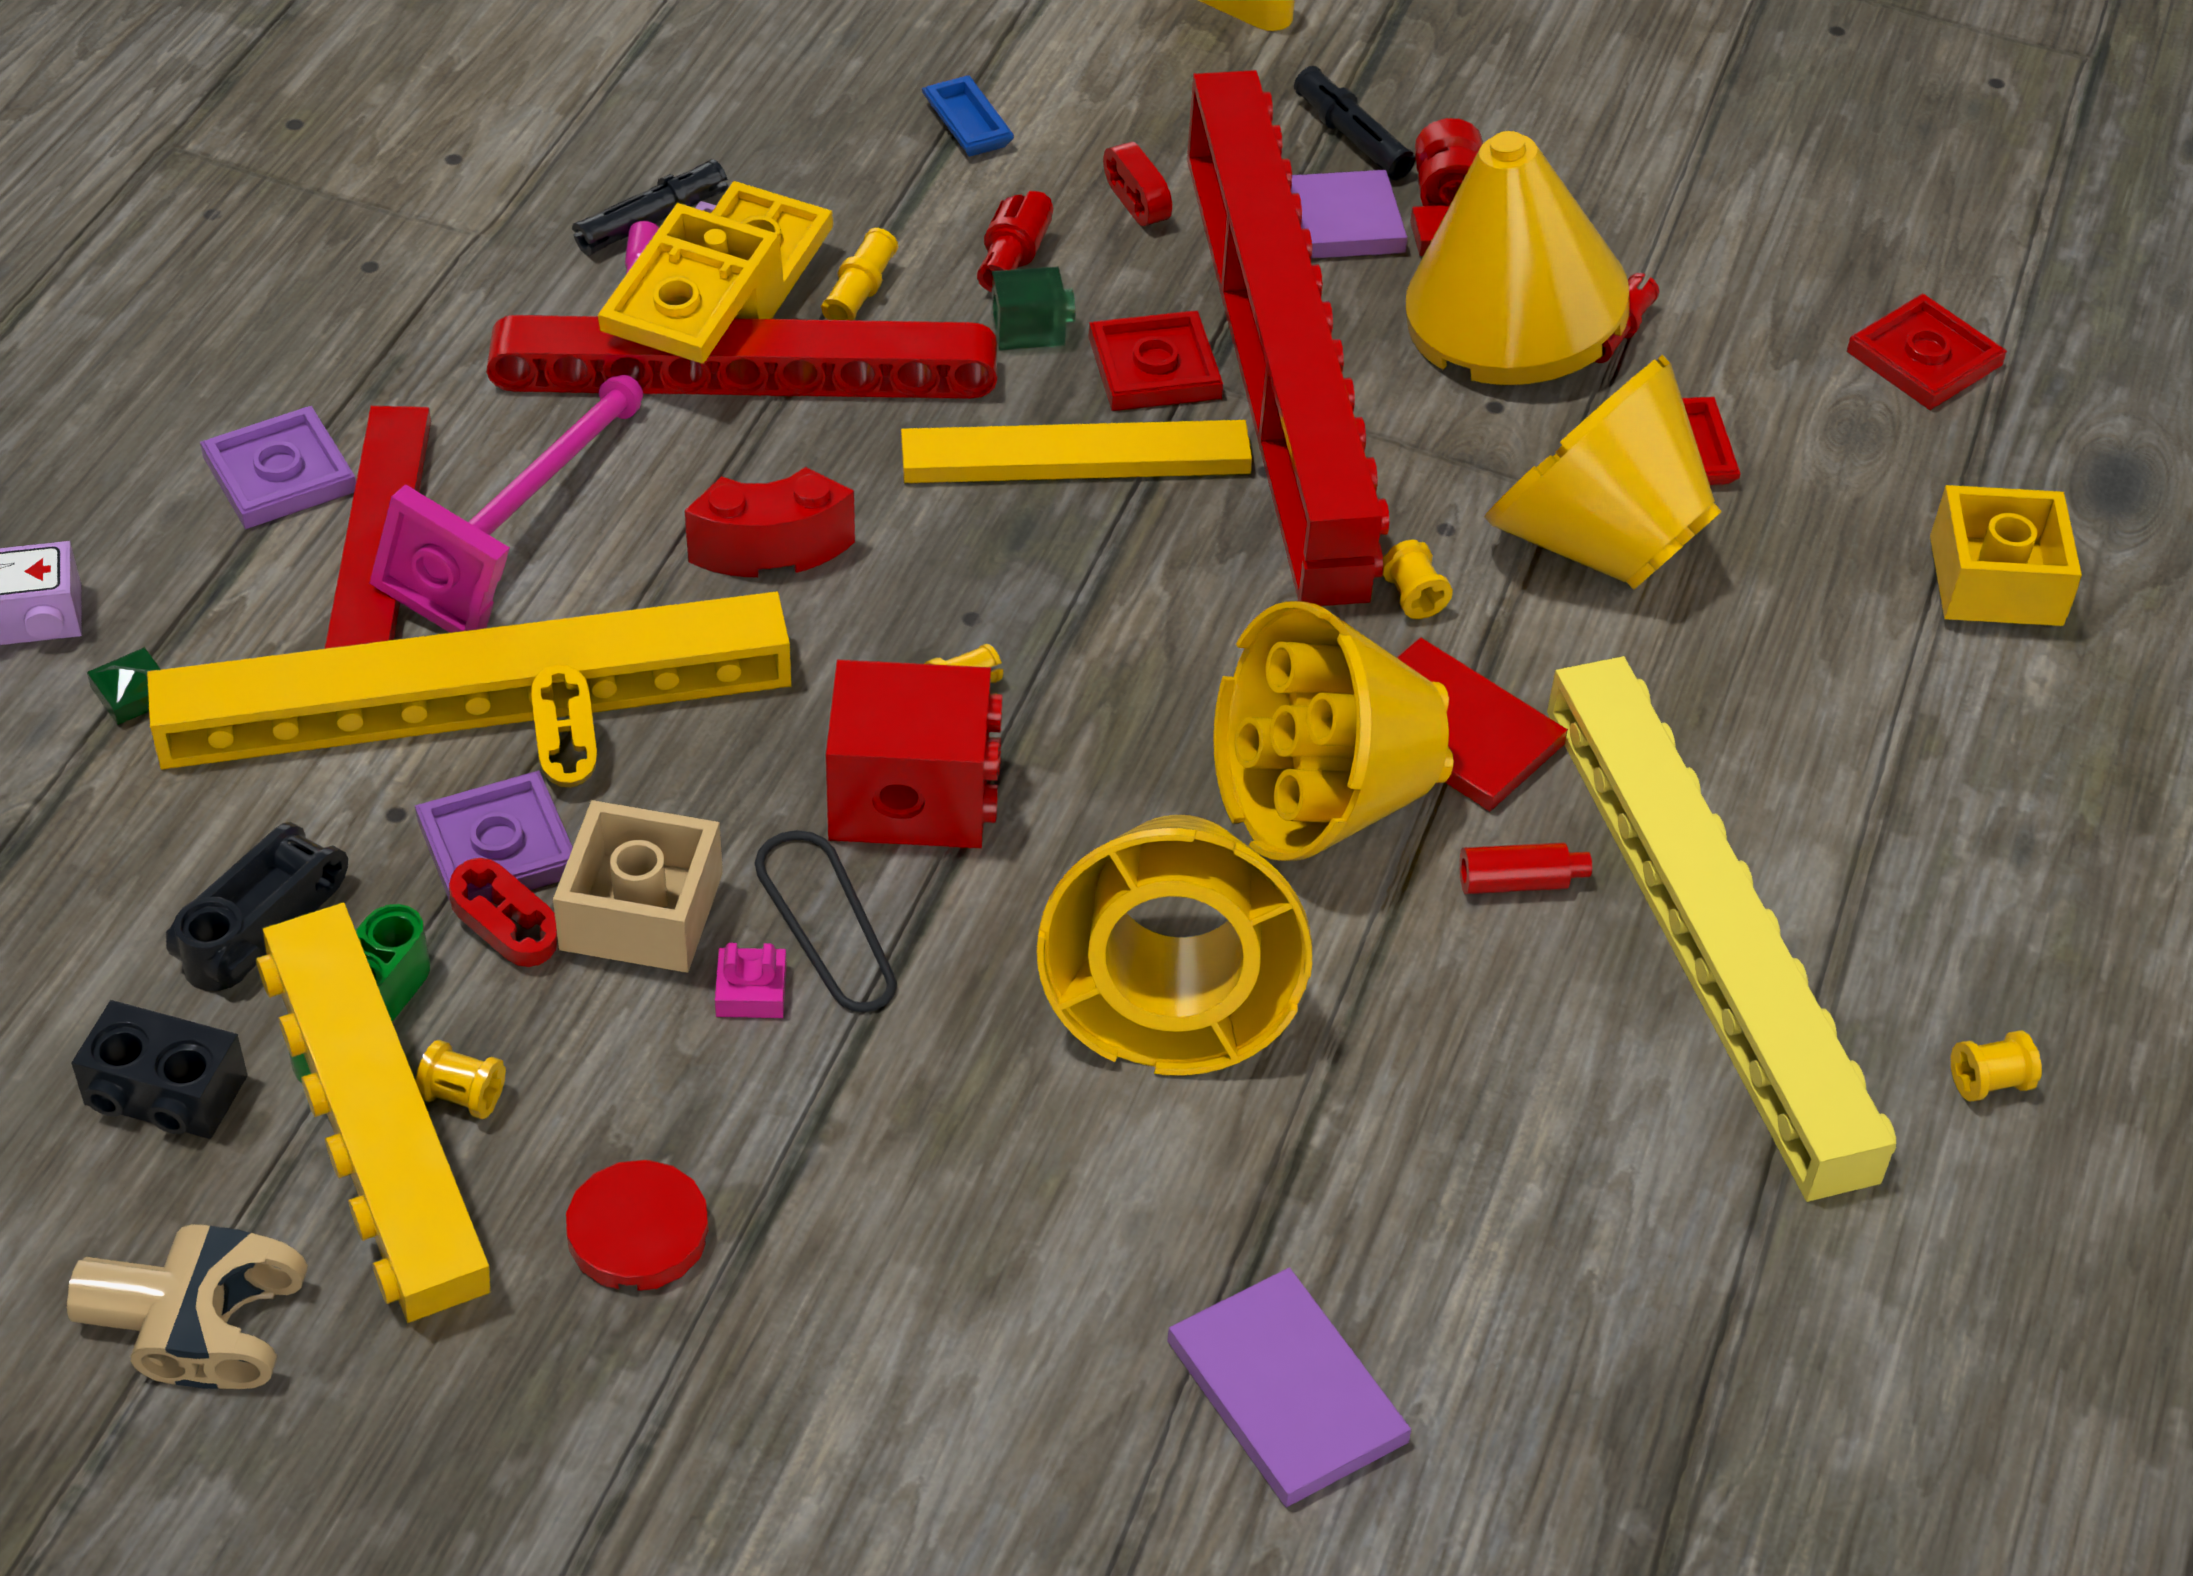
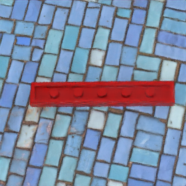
M370 407L325 649L394 640L400 602L369 583L391 497L405 484L417 492L420 491L431 427L429 407Z

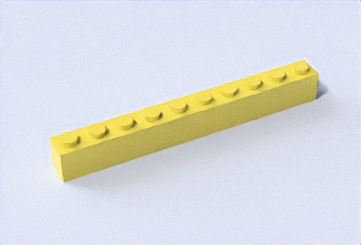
M1624 656L1555 670L1547 713L1550 719L1568 729L1565 747L1806 1202L1882 1184L1891 1156L1896 1149V1136L1892 1123L1885 1114H1879L1866 1090V1082L1860 1066L1855 1061H1850L1837 1038L1836 1026L1831 1014L1826 1009H1821L1808 986V978L1803 964L1799 959L1792 958L1780 936V927L1772 910L1764 908L1753 888L1752 875L1747 864L1742 860L1738 861L1727 841L1722 819L1718 814L1711 813L1701 795L1700 784L1695 771L1690 767L1686 768L1675 748V740L1671 728L1667 723H1661L1653 709L1645 682L1642 679L1636 678Z

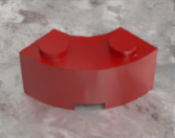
M804 467L789 478L770 483H741L721 476L685 509L688 562L720 574L758 578V569L794 565L795 573L822 565L837 557L855 543L854 490L807 467Z

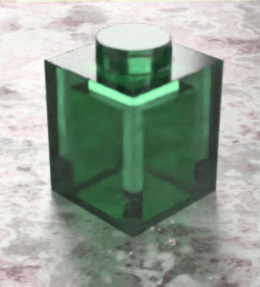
M1059 266L992 271L991 315L999 351L1065 346L1066 323L1075 322L1076 309L1073 289H1064Z

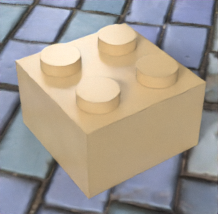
M591 800L553 897L559 950L688 973L723 874L720 822Z

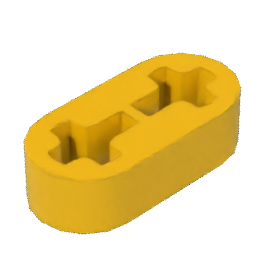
M554 664L545 667L539 672L532 683L531 701L539 764L543 774L550 782L560 787L572 788L587 781L596 768L597 748L590 693L586 678L578 669L566 664ZM564 679L567 689L578 690L579 696L569 699L568 720L557 721L554 702L542 699V693L551 691L553 680ZM571 731L574 750L586 752L587 759L577 761L576 772L564 773L561 763L550 762L549 755H555L560 751L559 732Z

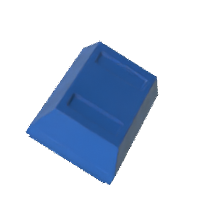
M970 75L922 88V93L968 157L1004 148L1014 139L1012 131Z

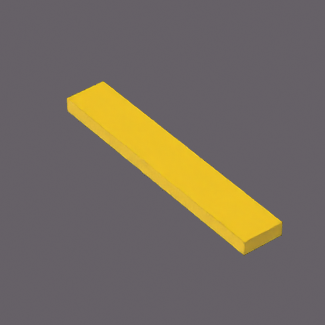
M1246 420L901 429L904 483L1251 474L1252 455Z

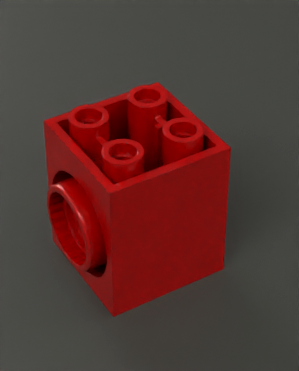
M837 659L826 747L828 841L982 849L984 823H996L998 785L987 784V780L998 779L1001 763L1002 738L989 737L990 732L1001 733L1003 694H990L991 667Z

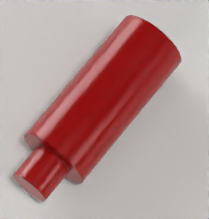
M1565 842L1463 847L1459 860L1460 881L1464 894L1568 889L1571 878L1591 877L1592 858L1590 852L1569 853Z

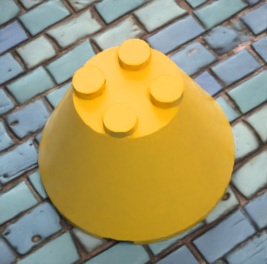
M1662 354L1657 361L1654 359L1560 441L1562 446L1555 452V455L1548 456L1537 467L1533 466L1492 506L1484 518L1493 527L1620 581L1627 582L1633 590L1636 589L1722 512L1714 503L1715 500L1676 377L1668 359Z
M1287 601L1275 604L1260 613L1241 634L1236 646L1244 648L1234 675L1233 677L1222 676L1214 718V761L1218 786L1226 812L1232 823L1244 822L1254 840L1250 842L1249 847L1255 852L1273 860L1297 861L1307 859L1421 798L1431 790L1435 783L1447 781L1453 769V755L1448 747L1449 728L1446 711L1449 697L1443 684L1440 682H1430L1427 678L1327 609L1313 603Z

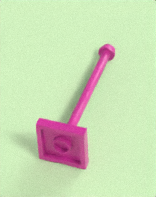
M627 375L607 379L599 389L600 401L468 522L405 484L391 497L369 584L450 633L487 628L494 604L492 601L497 583L501 580L510 547L490 535L616 417L628 419L640 409L643 391L639 383Z

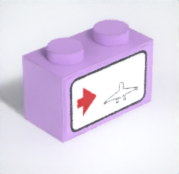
M70 541L0 548V645L82 636L81 582Z

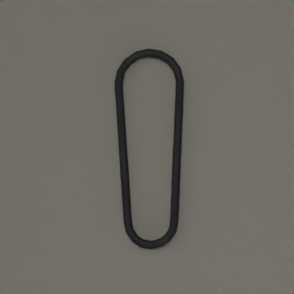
M794 830L782 832L768 839L757 852L754 863L757 876L832 996L841 1006L857 1012L875 1011L887 1005L895 995L897 986L895 976L835 848L825 838L807 831ZM792 840L810 841L820 846L827 854L885 977L887 986L881 997L874 1001L856 1002L847 998L842 993L766 873L764 862L766 855L773 847Z

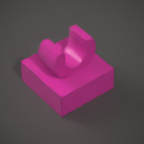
M728 943L725 948H719L715 992L716 1017L783 1018L787 969L786 949H776L772 943H764L763 949L738 948L737 943Z

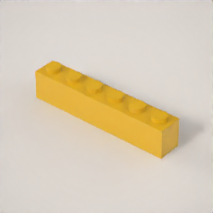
M345 903L333 905L263 928L267 955L256 958L259 974L268 997L271 998L281 994L288 1014L278 1017L291 1057L304 1053L311 1074L301 1077L311 1111L314 1117L327 1114L335 1135L325 1138L326 1148L338 1179L351 1175L358 1197L352 1198L348 1202L359 1236L362 1241L374 1237L381 1253L382 1260L376 1261L372 1265L385 1303L389 1304L399 1300L406 1321L410 1323L489 1294V1264Z

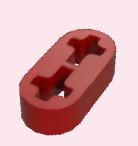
M1127 142L1107 148L1103 156V166L1107 181L1135 221L1140 226H1147L1168 220L1173 210L1169 187L1163 176L1139 145L1135 142Z
M469 859L457 866L451 874L449 894L452 910L461 921L504 958L517 966L532 967L541 965L552 957L558 944L555 913L545 902L503 866L491 859ZM472 883L474 886L481 888L490 883L492 885V900L498 907H495L481 895L470 901L468 899V885ZM512 917L526 929H530L536 924L540 925V941L536 942L530 937L523 939L520 943L516 941V925L510 918Z

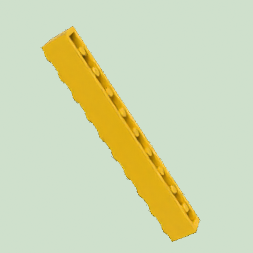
M776 591L147 671L150 728L162 770L534 721L531 701L532 683L539 672L545 667L554 664L570 665L578 669L586 678L592 713L791 687L790 643L779 593ZM556 679L552 681L551 691L542 693L541 696L543 700H552L554 702L557 717L569 716V699L579 696L577 689H567L564 679Z

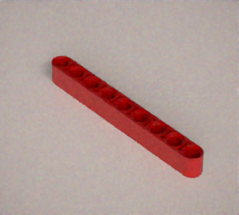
M511 315L499 319L492 328L486 373L489 380L495 386L513 392L599 393L601 385L607 379L627 375L639 383L643 394L973 399L989 394L996 386L997 339L995 333L989 327L974 322L734 318L711 354L702 364L600 331L598 316Z

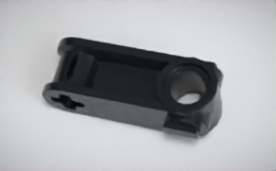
M292 822L282 823L273 829L195 900L184 906L176 915L171 927L166 931V949L170 955L181 961L186 980L194 987L204 991L225 990L243 981L246 975L257 965L256 958L267 955L263 928L315 912L338 890L348 869V856L346 852L335 846L325 848L306 838L304 829Z

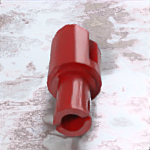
M1028 191L1026 197L1019 194L1001 200L984 235V245L988 254L977 272L979 284L987 291L1001 293V288L1007 291L1012 284L1017 268L1029 264L1035 257L1052 221L1054 210L1051 198L1044 192Z

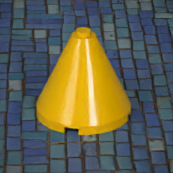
M1504 131L1494 135L1480 147L1415 271L1406 294L1407 325L1411 339L1417 349L1426 359L1442 370L1447 366V360L1456 365L1469 368L1471 371V381L1496 385H1521L1544 382L1571 374L1588 366L1602 356V343L1614 332L1615 335L1621 336L1629 317V284L1622 265L1536 143L1531 138L1518 132Z

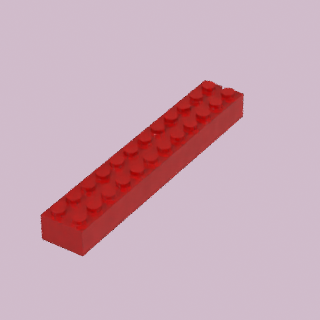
M1257 70L1193 74L1187 162L1299 602H1308L1319 606L1370 603L1374 578H1381L1383 574V554L1379 538L1380 535H1387L1389 532V509L1386 499H1378L1376 495L1378 485L1376 462L1374 457L1366 458L1365 423L1362 417H1354L1355 392L1353 381L1350 377L1343 378L1344 353L1342 342L1340 339H1332V307L1329 301L1322 302L1321 268L1319 264H1311L1312 239L1310 230L1308 228L1301 229V198L1299 193H1291L1292 168L1290 160L1281 158L1282 132L1280 125H1272V96L1270 92H1263Z

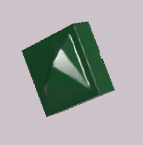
M143 647L88 671L87 676L94 693L117 725H120L149 712L147 671L161 669L146 648Z

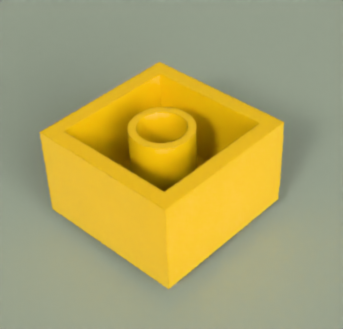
M1946 485L1930 534L1944 619L2064 626L2082 576L2064 492Z

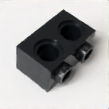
M114 1000L109 1001L71 1062L84 1105L90 1106L98 1113L110 1117L124 1115L153 1123L159 1129L171 1134L189 1133L207 1139H212L248 1076L238 1034Z

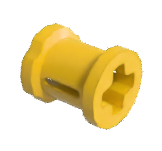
M1415 539L1402 541L1389 550L1383 557V576L1386 581L1394 583L1400 592L1399 603L1405 615L1411 619H1424L1439 613L1447 606L1452 598L1453 589L1448 579L1441 574H1437L1432 566L1433 555L1428 545Z
M2023 1030L2007 1033L2003 1041L1977 1045L1973 1041L1958 1042L1954 1045L1951 1052L1953 1080L1961 1096L1969 1102L1983 1100L1989 1091L2013 1086L2019 1091L2035 1089L2042 1076L2039 1051L2034 1045L2031 1036Z
M436 1040L424 1053L415 1081L423 1101L431 1102L436 1098H440L468 1107L473 1117L485 1119L494 1110L502 1093L506 1067L501 1059L489 1057L485 1061H481L453 1052L452 1046L448 1042Z

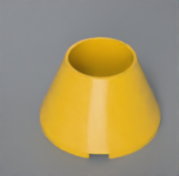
M1168 815L1146 821L1094 849L1068 870L1056 885L1043 911L1037 941V966L1042 987L1052 1009L1066 1028L1088 1048L1113 1062L1116 1061L1118 1056L1135 1063L1153 1066L1154 1074L1194 1075L1221 1070L1238 1064L1267 1047L1285 1030L1298 1012V1004L1306 989L1308 979L1311 977L1312 938L1307 916L1298 896L1288 881L1267 860L1212 821L1190 815ZM1186 897L1213 907L1228 920L1220 927L1202 935L1170 937L1144 928L1132 919L1127 912L1133 907L1151 899Z

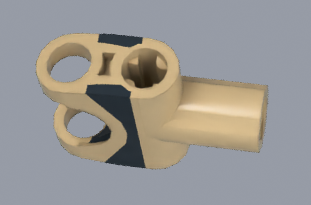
M188 1225L182 1227L176 1233L164 1267L91 1257L79 1260L69 1282L68 1317L71 1322L140 1331L131 1354V1363L136 1370L155 1381L203 1389L256 1388L264 1385L271 1379L277 1354L265 1341L252 1335L241 1333V1328L229 1325L227 1321L231 1314L244 1304L258 1299H274L275 1295L296 1293L302 1288L308 1265L300 1253L278 1240L238 1229L208 1225Z

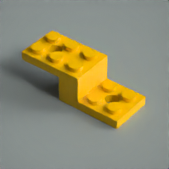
M736 181L732 182L711 213L677 203L598 313L600 331L704 364L734 318H773L832 230V210Z

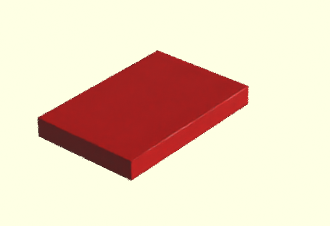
M1422 637L1397 657L1430 682H1440L1445 686L1449 697L1446 711L1449 728L1448 747L1453 755V769L1445 783L1491 812L1565 745L1568 729Z

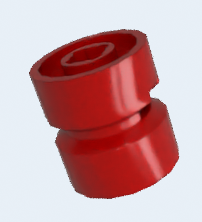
M1445 118L1432 122L1422 129L1416 138L1414 152L1418 171L1419 192L1423 206L1451 205L1483 144L1480 131L1472 123L1459 118Z

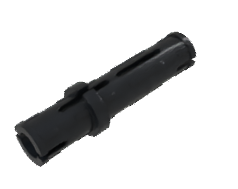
M1309 66L1298 74L1293 86L1296 94L1303 97L1319 112V119L1328 128H1337L1382 170H1386L1390 179H1402L1412 170L1416 161L1413 151L1407 149L1379 122L1358 105L1355 94L1348 88H1339L1317 66Z
M710 159L676 177L672 174L666 175L658 179L657 185L649 190L613 205L592 217L573 223L574 239L580 250L585 255L590 256L606 246L628 237L630 227L636 222L649 221L657 223L667 218L677 203L692 207L700 201L727 191L729 186L724 182L728 180L726 173L715 159Z

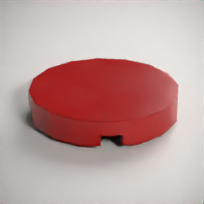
M651 1160L618 1162L594 1173L575 1191L566 1211L569 1251L579 1269L600 1285L619 1289L618 1284L626 1286L637 1285L638 1291L657 1289L681 1278L700 1260L708 1233L706 1199L695 1181L672 1165Z

